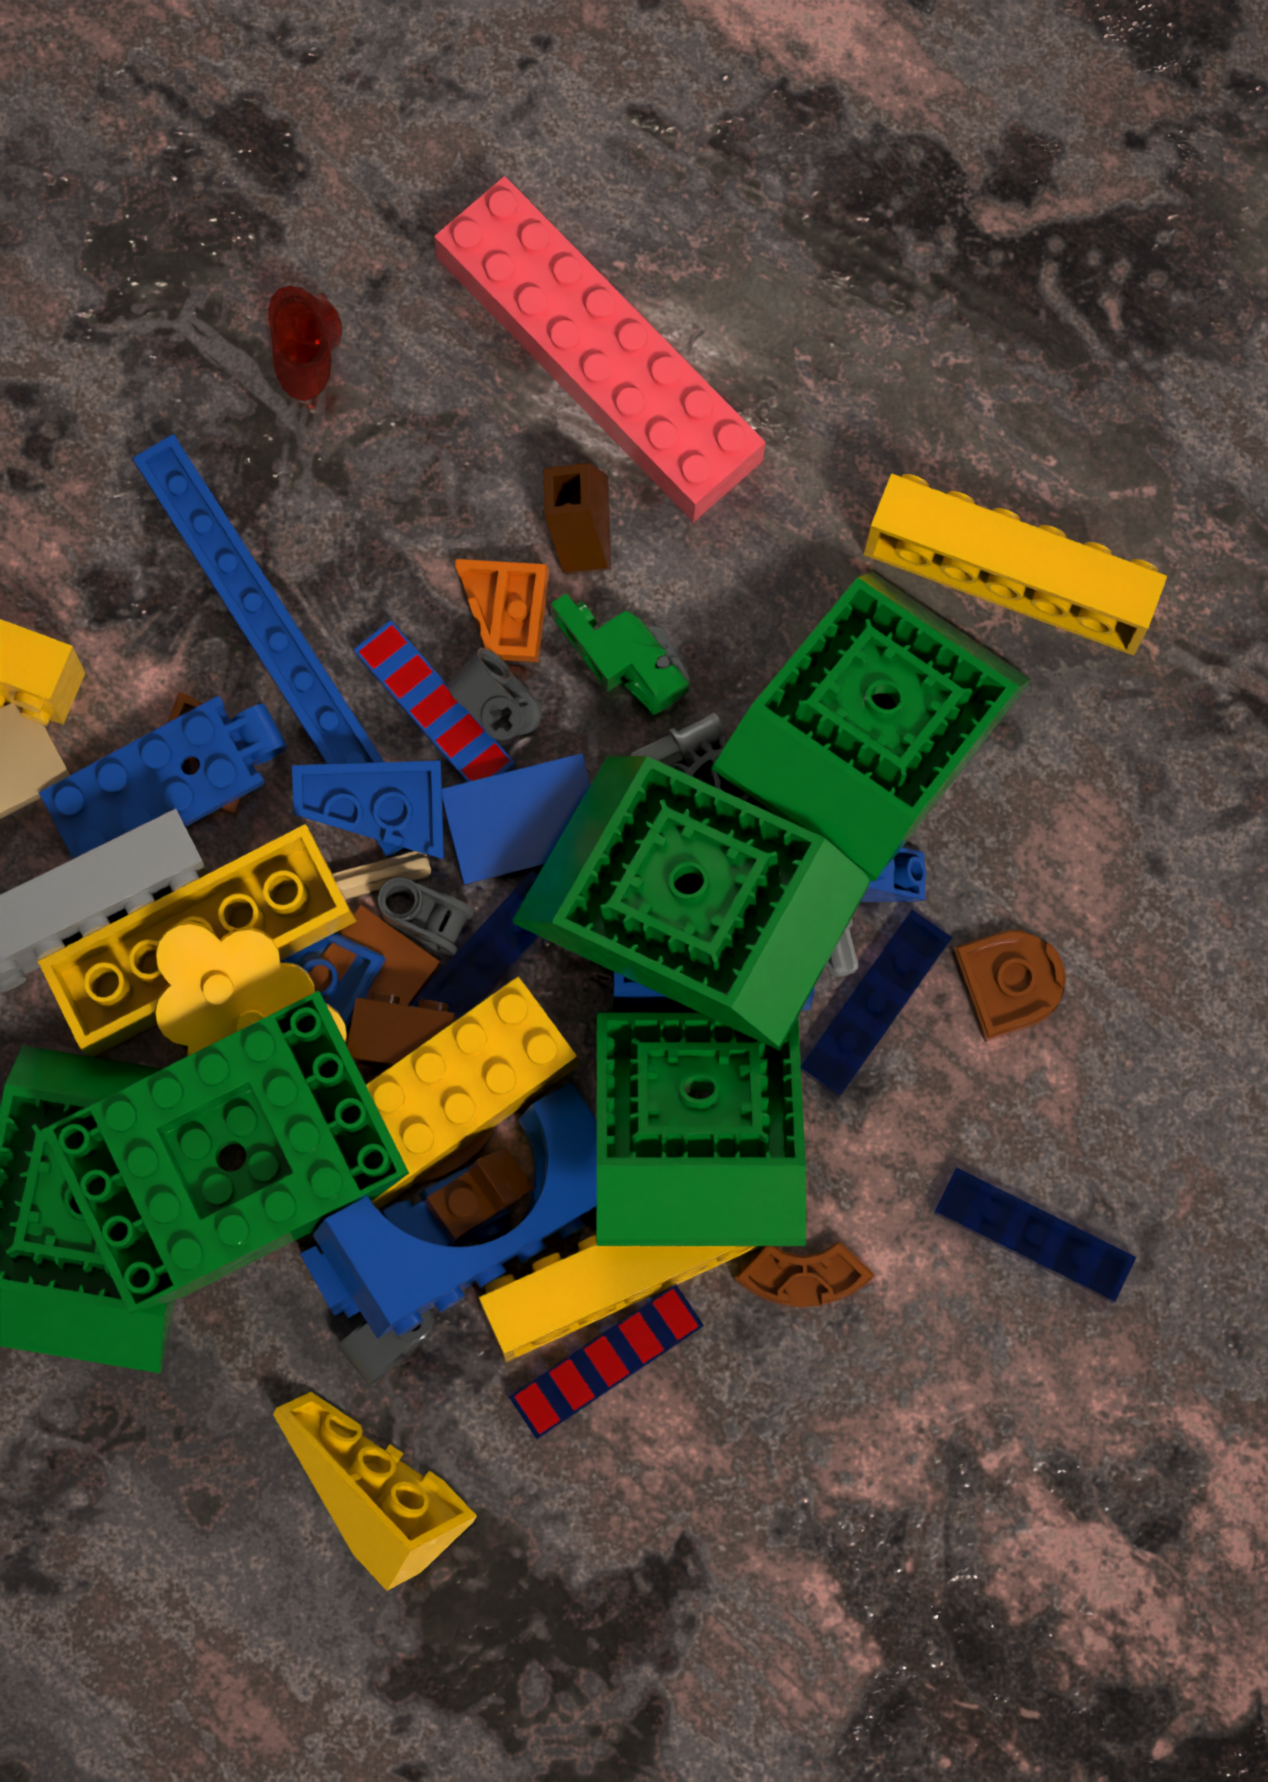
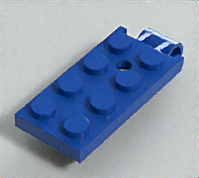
M217 696L40 791L39 794L72 858L74 859L174 809H177L185 827L263 786L265 780L261 773L257 772L254 765L268 762L288 748L264 703L254 705L230 720L224 709L225 704L222 698ZM189 757H195L200 762L199 770L193 775L185 774L182 769L183 762Z

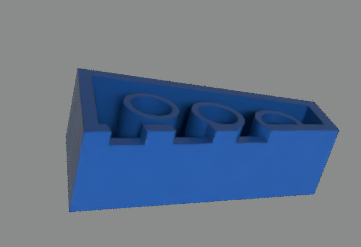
M472 1165L424 1189L419 1194L421 1200L412 1205L410 1200H405L383 1210L381 1213L396 1227L417 1239L450 1247H462L476 1238L480 1244L487 1243L504 1233L507 1229L503 1223L511 1219L507 1208L451 1244L425 1206L424 1201L428 1196L466 1173ZM316 1246L302 1252L300 1255L334 1316L337 1318L345 1313L348 1319H352L362 1314L325 1254H320Z

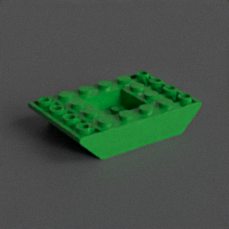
M870 572L855 579L750 706L713 764L712 770L781 818L826 838L875 882L1026 689L1031 679L876 573ZM874 694H885L894 701L896 707L893 709H882L873 702L871 696Z
M607 756L512 921L513 924L780 1050L871 884V878L826 838L648 756ZM685 874H695L703 880V885L699 891L693 894H683L675 888L676 881Z
M320 991L42 1129L129 1314L187 1296L317 1230L324 1219L358 1200L368 1196L373 1201L409 1174ZM230 1144H239L246 1151L245 1163L236 1171H225L219 1164L221 1151Z
M597 1011V1246H806V1157L798 1017L781 1049L777 1050L697 1011ZM691 1091H706L711 1096L704 1099H695L687 1094Z
M22 1045L5 1083L0 1105V1347L161 1374L176 1299L134 1314L128 1313L82 1214L76 1213L72 1208L73 1194L42 1129L146 1078L162 1068Z

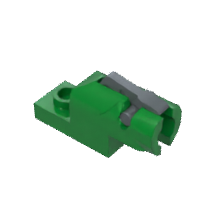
M565 593L551 603V618L607 693L627 680L628 682L624 686L649 709L652 715H656L678 702L690 690L688 687L690 685V678L662 626L647 627L641 619L626 610L597 630H594L593 627L597 625V622L582 601L575 604L569 595Z

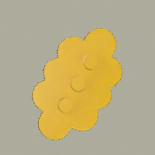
M192 921L181 922L168 928L159 939L157 945V965L163 977L169 983L158 996L155 1007L157 1025L163 1035L173 1043L188 1046V1056L315 993L314 983L308 972L299 965L280 963L279 951L273 939L259 929L251 927L237 928L220 939L204 924ZM326 1003L346 1043L345 1023L339 1012Z

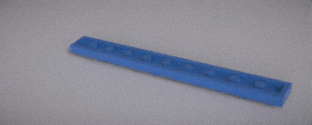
M170 435L133 457L136 468L326 764L384 762L175 435ZM374 839L386 858L403 848Z

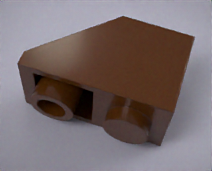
M590 463L543 468L545 518L563 573L568 575L611 570L608 475Z
M371 992L370 999L356 997L347 1047L356 1064L389 1069L458 1020V1017L455 1013L448 1012L449 1005L445 1003L419 1000V1006L413 1007L399 1004L400 997Z

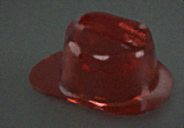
M288 285L279 288L271 297L268 308L273 363L277 379L283 390L294 399L307 401L316 398L327 385L331 370V353L339 345L343 333L342 321L338 311L327 300L325 294H311L302 287Z

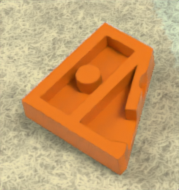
M456 559L455 567L466 591L473 616L479 626L485 648L493 651L503 660L539 662L550 574L547 564Z

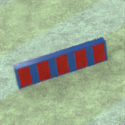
M392 620L388 621L354 649V655L465 783L510 772L516 767L515 762L499 743L488 735L470 712L453 698L445 681Z

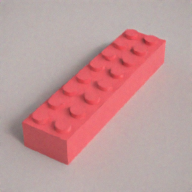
M505 176L434 236L436 258L693 523L763 461L766 442Z

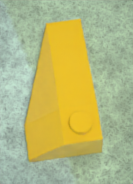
M313 1392L302 1395L275 1409L273 1416L352 1554L386 1591L420 1574L477 1517L443 1479L431 1471H428L424 1477L400 1461L404 1453L390 1444L384 1450L363 1436L362 1426Z

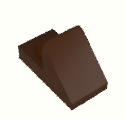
M505 1148L474 1161L466 1173L428 1196L424 1204L451 1244H453L534 1192L535 1188L512 1154Z

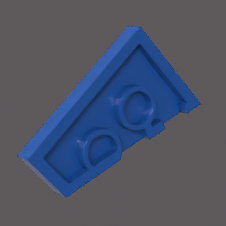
M440 760L292 765L293 815L444 859Z

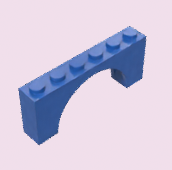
M572 1082L533 1103L518 1120L526 1135L532 1153L534 1166L533 1186L535 1190L532 1192L529 1206L521 1222L506 1235L494 1241L469 1247H450L432 1244L417 1239L396 1227L381 1214L368 1196L324 1219L314 1232L315 1240L377 1339L391 1331H394L397 1337L406 1334L424 1321L420 1314L434 1306H436L439 1313L449 1309L465 1297L462 1290L477 1282L481 1289L485 1288L488 1283L501 1278L507 1273L503 1266L517 1258L521 1265H524L547 1250L544 1244L546 1241L557 1235L562 1242L566 1241L588 1226L585 1219L597 1213V1120Z

